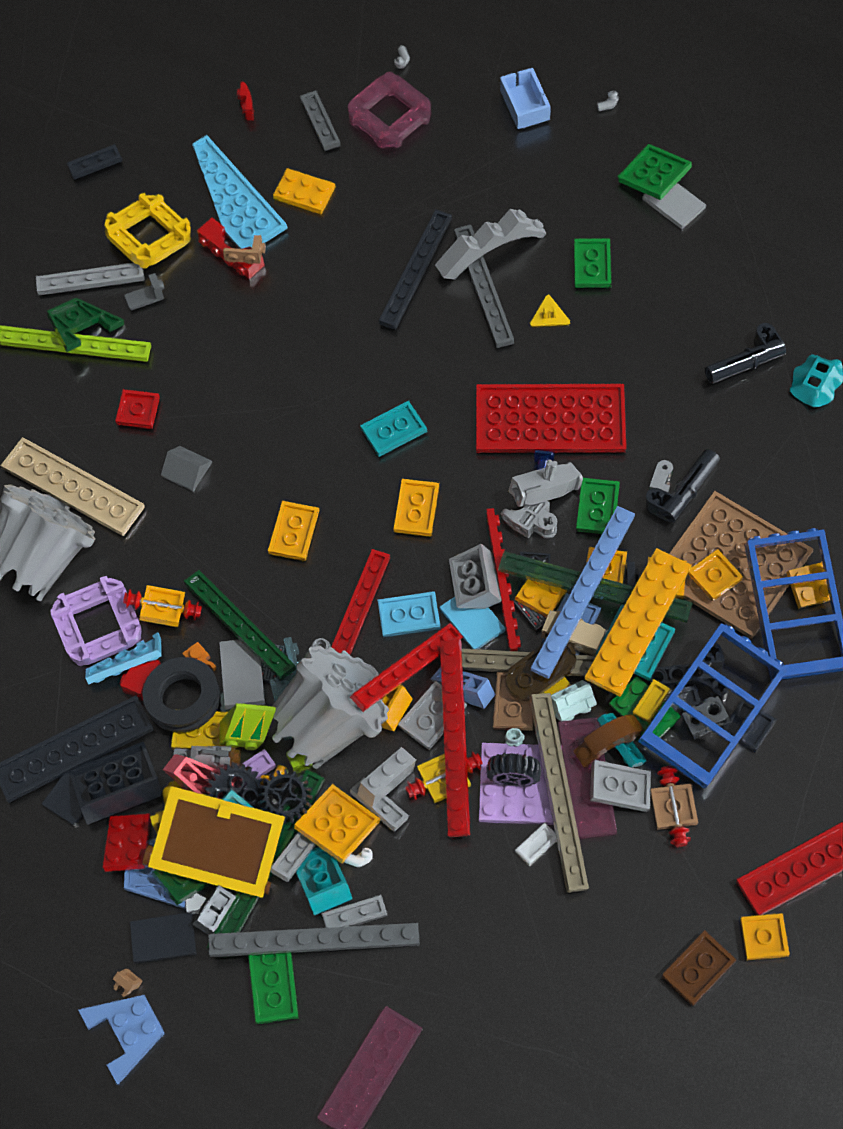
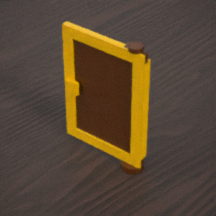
M171 786L155 845L147 846L142 865L263 898L264 894L269 893L271 882H268V877L285 816Z

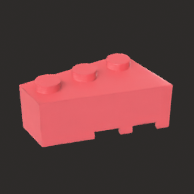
M174 754L163 769L182 788L199 794H206L207 791L202 789V787H208L209 784L205 780H212L213 777L210 773H218L215 768L178 754ZM234 777V778L232 779V781H231L232 786H233L234 783L237 781V777ZM222 791L218 794V796H217L218 799H222V798H223V792H222Z

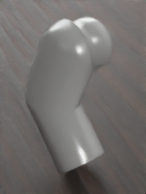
M616 91L609 92V97L605 102L597 103L598 112L615 107L618 102Z

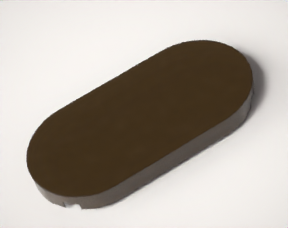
M570 643L566 645L549 679L531 671V667L543 644L510 667L505 681L509 694L517 700L530 701L529 697L532 694L544 693L570 674L576 665V652Z

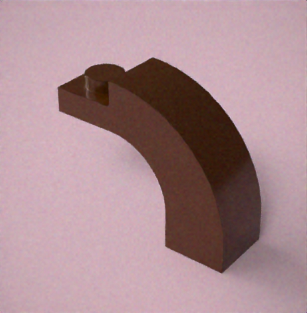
M635 715L621 716L593 731L584 738V742L573 752L583 767H589L594 760H597L608 750L622 743H631L645 730Z

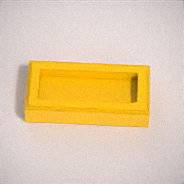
M654 679L635 707L633 714L650 724L670 694L671 689Z

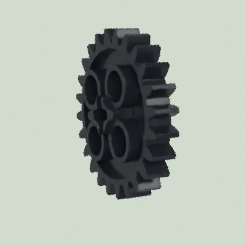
M232 762L230 767L229 764L225 763L224 770L221 767H217V774L210 773L213 777L212 780H205L209 785L208 787H202V789L207 791L203 795L217 798L218 794L222 791L224 797L232 789L245 800V793L250 791V796L245 801L255 809L261 810L258 805L261 799L257 797V794L261 793L259 790L261 785L259 783L263 779L257 777L258 772L252 771V767L247 766L245 768V764L240 763L238 765L235 762ZM237 777V783L232 786V779Z

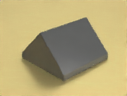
M179 446L167 452L161 477L194 491L212 461Z

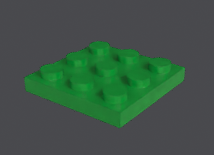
M648 144L618 176V182L662 200L689 171L692 164L686 159Z

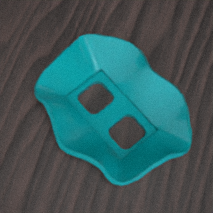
M809 355L804 364L794 369L790 392L794 397L812 407L828 404L835 396V389L843 383L842 362L838 359L827 360L817 355ZM818 363L829 366L826 373L816 370ZM815 377L821 380L820 385L815 387L808 384L809 378Z

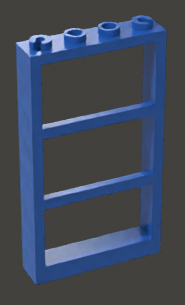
M812 528L803 533L791 531L787 535L782 536L776 533L769 535L768 538H761L760 536H755L754 539L749 538L744 547L764 650L767 651L768 656L772 659H777L771 630L835 622L841 657L785 665L784 667L788 670L781 680L843 671V618L825 531ZM818 539L824 572L761 581L755 548ZM826 579L833 614L775 623L769 622L763 588ZM768 668L770 680L773 681L777 674Z
M722 623L638 740L642 745L704 789L710 784L788 670L782 664L783 662L778 659H772L768 656L767 651L760 647H755L751 644L750 639L745 636H739L735 633L734 628ZM720 635L777 674L759 701L702 661ZM697 668L754 707L735 736H732L677 697ZM672 703L729 742V745L710 772L701 768L652 733Z

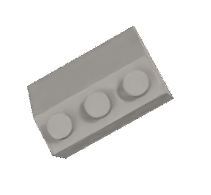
M482 544L477 545L449 559L458 608L486 609L502 601L494 556Z

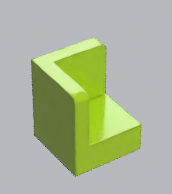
M286 752L293 771H296V774L313 767V764L305 765V755L297 754L294 758H290Z

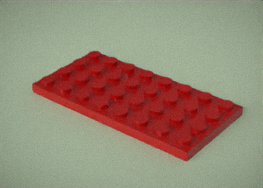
M477 384L476 453L626 452L624 384Z

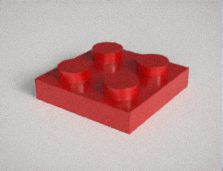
M123 389L115 420L116 424L153 429L160 399L159 394Z

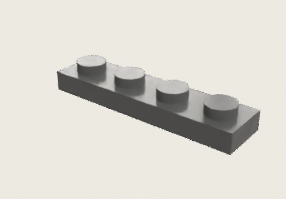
M313 91L301 95V102L324 151L340 146L339 138L317 92Z

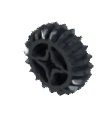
M503 753L488 759L486 773L487 778L495 784L525 787L540 781L541 767L538 759L519 753Z
M285 769L284 774L281 775L280 770H277L276 777L270 773V781L264 779L263 783L265 786H259L261 793H258L257 797L262 800L258 802V805L264 806L261 809L262 811L285 816L283 824H286V819H289L292 824L294 823L293 817L299 820L301 818L300 813L306 814L307 810L305 808L311 807V803L308 801L313 799V796L309 794L312 792V788L307 787L309 784L308 780L302 781V774L296 778V771L288 775V770ZM280 783H286L283 788L272 789ZM293 785L300 790L302 799L292 793ZM288 791V797L282 803V796ZM269 795L278 801L277 809L270 804L268 800ZM289 805H298L292 810L284 811Z

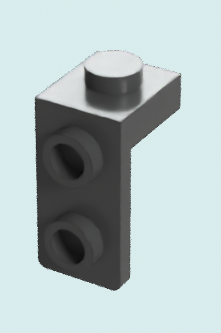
M155 273L148 275L151 286L125 294L130 310L164 299L162 290L165 289L161 279H157Z

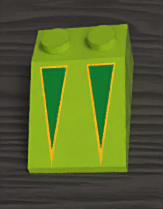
M236 703L220 721L219 745L256 750L264 743L276 707Z

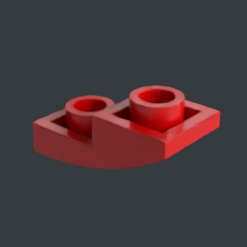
M241 82V87L237 90V99L241 101L243 113H246V119L253 120L254 113L251 95L245 82Z

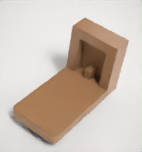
M254 235L252 250L224 248V259L233 263H260L261 256L265 253V243L262 242L261 235Z

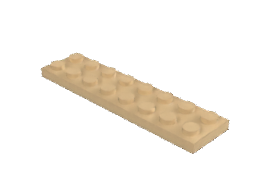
M23 437L1 464L3 470L122 536L126 534L145 508L144 504Z

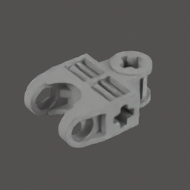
M548 501L532 505L524 503L523 508L520 510L503 509L500 513L502 519L512 529L527 538L533 532L544 538H552L557 533V518L549 512L550 502Z

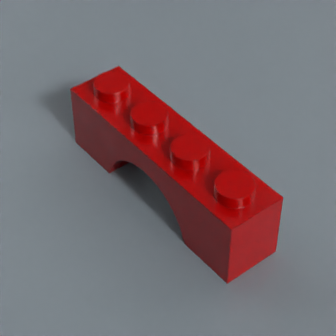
M209 219L197 230L200 244L211 249L215 256H220L228 266L232 265L241 276L245 275L248 279H251L264 267L263 256H261L260 263L253 264L225 261L223 249L231 247L224 243L226 239L225 227L215 219ZM249 246L243 249L252 250V247Z

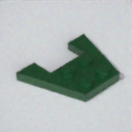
M74 298L47 311V317L66 352L81 346V340L74 335L75 333L98 322L109 332L124 326L123 319L78 298Z

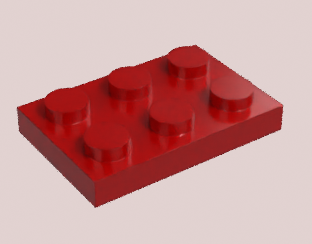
M150 814L110 816L103 862L104 871L145 869V866L142 864L149 842Z

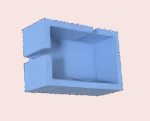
M533 68L518 72V86H516L515 73L500 77V91L517 129L550 120V104L544 95V91Z

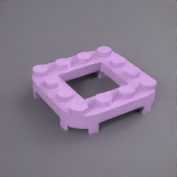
M104 576L100 577V582L66 596L64 593L57 596L58 599L51 609V615L69 658L77 665L83 666L95 663L124 649H128L141 640V625L132 605L126 608V604H123L126 589L121 581ZM109 600L121 629L85 644L73 615Z

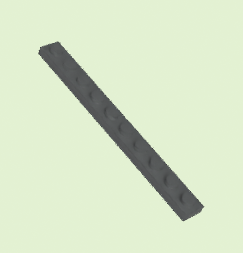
M418 923L209 934L210 957L419 946Z

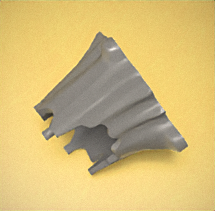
M4 485L0 498V581L3 575L14 569L17 571V576L12 588L19 591L22 585H30L29 594L34 596L40 591L36 599L42 601L44 595L81 548L92 546L95 541L93 527L83 522L80 516L70 512V506L50 495L41 494L33 489L30 491L21 486Z
M322 646L310 647L305 657L297 664L298 671L272 705V707H276L273 717L278 721L277 733L272 739L278 743L282 738L292 736L295 741L293 747L287 752L288 756L294 758L297 754L305 755V765L308 766L316 762L313 765L315 769H318L322 764L362 735L370 738L377 736L382 731L381 724L388 719L387 712H389V708L383 703L382 699L365 712H362L350 698L354 692L379 675L374 667L366 664L360 658L351 657L346 651H342L340 654L332 647L325 649Z

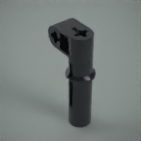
M761 323L757 327L754 337L756 347L751 349L745 348L744 352L706 366L704 371L709 383H716L748 369L754 370L758 365L785 355V344L775 328L769 323Z
M705 449L684 478L676 483V489L672 494L659 488H652L647 491V510L667 522H675L689 501L697 496L698 489L720 461L719 456L714 451Z

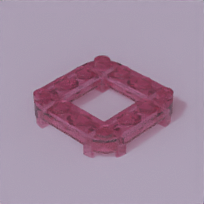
M387 72L350 101L348 112L351 124L353 126L358 125L377 140L379 147L396 146L398 148L402 145V140L422 123L428 124L431 115V103L427 97L404 79L394 75L392 72ZM386 95H394L411 108L390 127L369 111L372 106Z

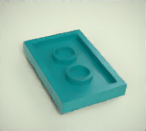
M409 401L360 425L362 432L379 457L427 432V427Z

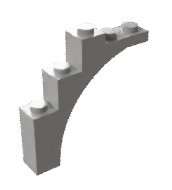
M509 209L498 223L485 222L473 237L461 235L435 265L443 278L455 280L471 263L490 250L523 237L534 236L543 238L546 232L539 220L528 219L521 210Z

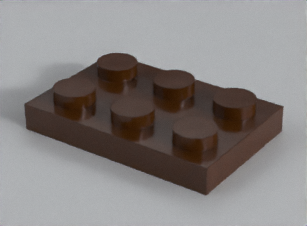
M704 931L662 974V977L694 1006L736 962V959L712 936Z

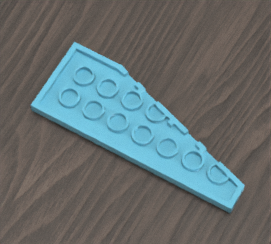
M207 135L193 143L221 225L225 227L227 237L238 249L252 247L254 235H261L262 242L265 243L287 229V224Z

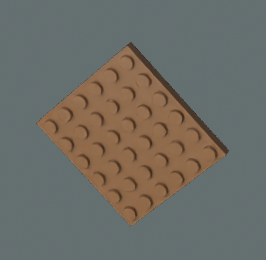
M714 491L669 554L687 561V563L692 565V568L718 549L743 576V580L712 601L694 580L687 575L685 578L684 598L750 639H753L760 629L744 545L749 538L754 539L755 536L768 538L771 534L779 533L782 536L787 535V533ZM802 542L755 548L761 581L788 577L787 571L803 567L812 554L813 548ZM790 584L763 588L768 616Z

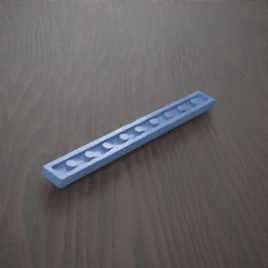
M619 506L615 509L537 655L531 671L547 679L550 678L632 523L635 513Z

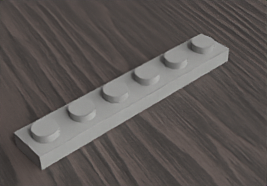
M129 263L37 276L38 295L144 281L143 268L138 264Z

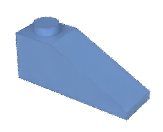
M440 667L431 680L432 682L437 681L442 685ZM463 671L464 701L485 709L495 695L489 680Z

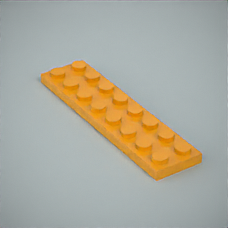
M656 548L589 668L585 680L621 697L688 575L691 564Z

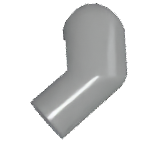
M401 46L397 49L400 57H397L398 60H394L397 68H404L410 60L406 48Z

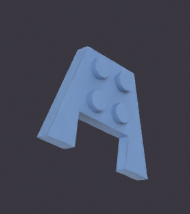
M156 838L149 840L148 845L154 846ZM145 866V869L125 870V890L186 909V900L176 905L152 876L153 871L156 869Z
M144 995L79 1010L88 1029L108 1019L126 1054L107 1064L117 1084L126 1077L164 1034Z

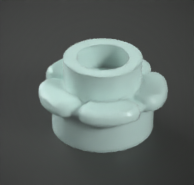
M517 728L509 729L505 735L506 744L509 746H520L524 740L523 733Z

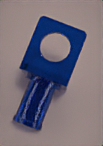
M535 450L534 463L537 464V470L546 468L548 460L553 462L555 453Z

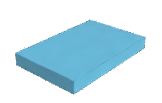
M435 591L378 600L383 637L441 629Z
M455 597L440 606L441 612L463 636V639L471 649L479 650L506 631V628L489 607L486 609L458 608Z

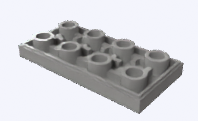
M239 639L219 642L225 709H232L236 703L250 705L265 704L261 661Z

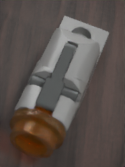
M192 746L191 749H174V754L191 758L212 768H224L225 763L229 764L230 767L232 762L240 764V750H236L234 747Z

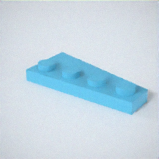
M159 633L152 635L153 639L146 643L144 640L136 643L137 646L130 651L124 649L118 652L114 659L107 658L87 668L85 678L88 684L93 682L99 683L106 677L117 676L124 670L139 666L148 661L157 660L161 656V637Z

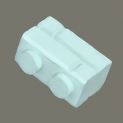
M583 680L551 695L555 718L564 722L572 720L574 715L578 713L589 712L591 707L596 705L590 684Z

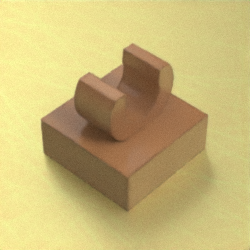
M128 969L117 972L113 978L117 982L114 985L115 990L120 989L121 986L124 988L123 997L129 995L132 990L139 988L142 980Z

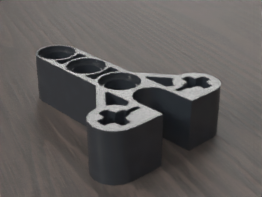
M714 643L702 660L713 669H722L724 665L723 651L718 643ZM692 663L656 668L650 681L648 680V686L652 683L653 678L658 677L662 680L661 684L674 690ZM699 668L695 672L699 673L701 677L692 675L684 686L686 688L696 685L697 689L707 693L710 697L715 698L718 696L721 702L726 700L729 693L728 688ZM721 674V675H723L725 678L728 679V675H727V674ZM679 675L681 679L676 680L672 676Z

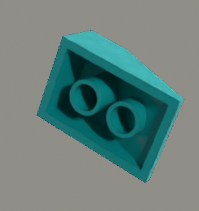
M320 847L312 849L296 873L313 914L316 915L351 900L352 896L336 859Z

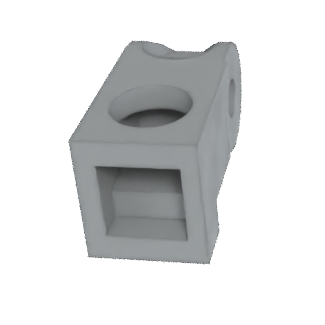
M663 460L657 464L649 490L659 488L669 493L670 485H666V483L672 477L673 465L671 462Z

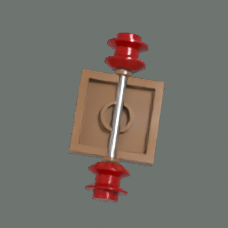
M664 766L658 772V775L663 778L659 783L666 787L650 789L657 830L673 828L669 832V835L674 836L671 844H675L676 847H683L688 845L687 842L691 841L690 837H686L689 829L684 826L698 825L691 784L674 786L679 781V778L674 775L678 770L673 768V766Z

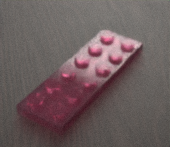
M598 717L558 723L564 765L579 839L617 834L613 805L590 801L591 765L583 767L573 752L584 742V738L600 727L597 720ZM604 754L597 760L605 762Z
M386 1006L319 1114L318 1119L333 1129H363L420 1035L422 1027Z

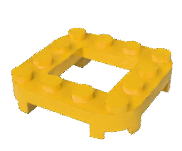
M145 193L139 195L138 201L115 215L110 212L105 221L106 237L141 268H148L150 265L158 263L191 240L189 220L187 218L183 220L164 203V197L159 194L157 196H145ZM151 215L169 234L149 246L146 243L142 245L126 229Z

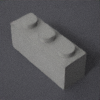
M401 747L360 782L357 795L372 808L413 772L416 759Z

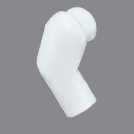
M364 848L356 856L351 854L344 862L355 867H361L372 860V851L369 848Z

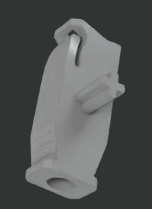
M548 460L546 468L512 477L509 493L513 495L519 507L523 506L524 503L529 505L538 504L564 496L572 490L580 489L583 477L571 462L557 465L556 461Z

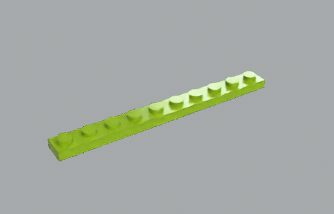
M0 326V345L66 352L56 332ZM74 334L81 340V346L67 352L148 362L151 343Z

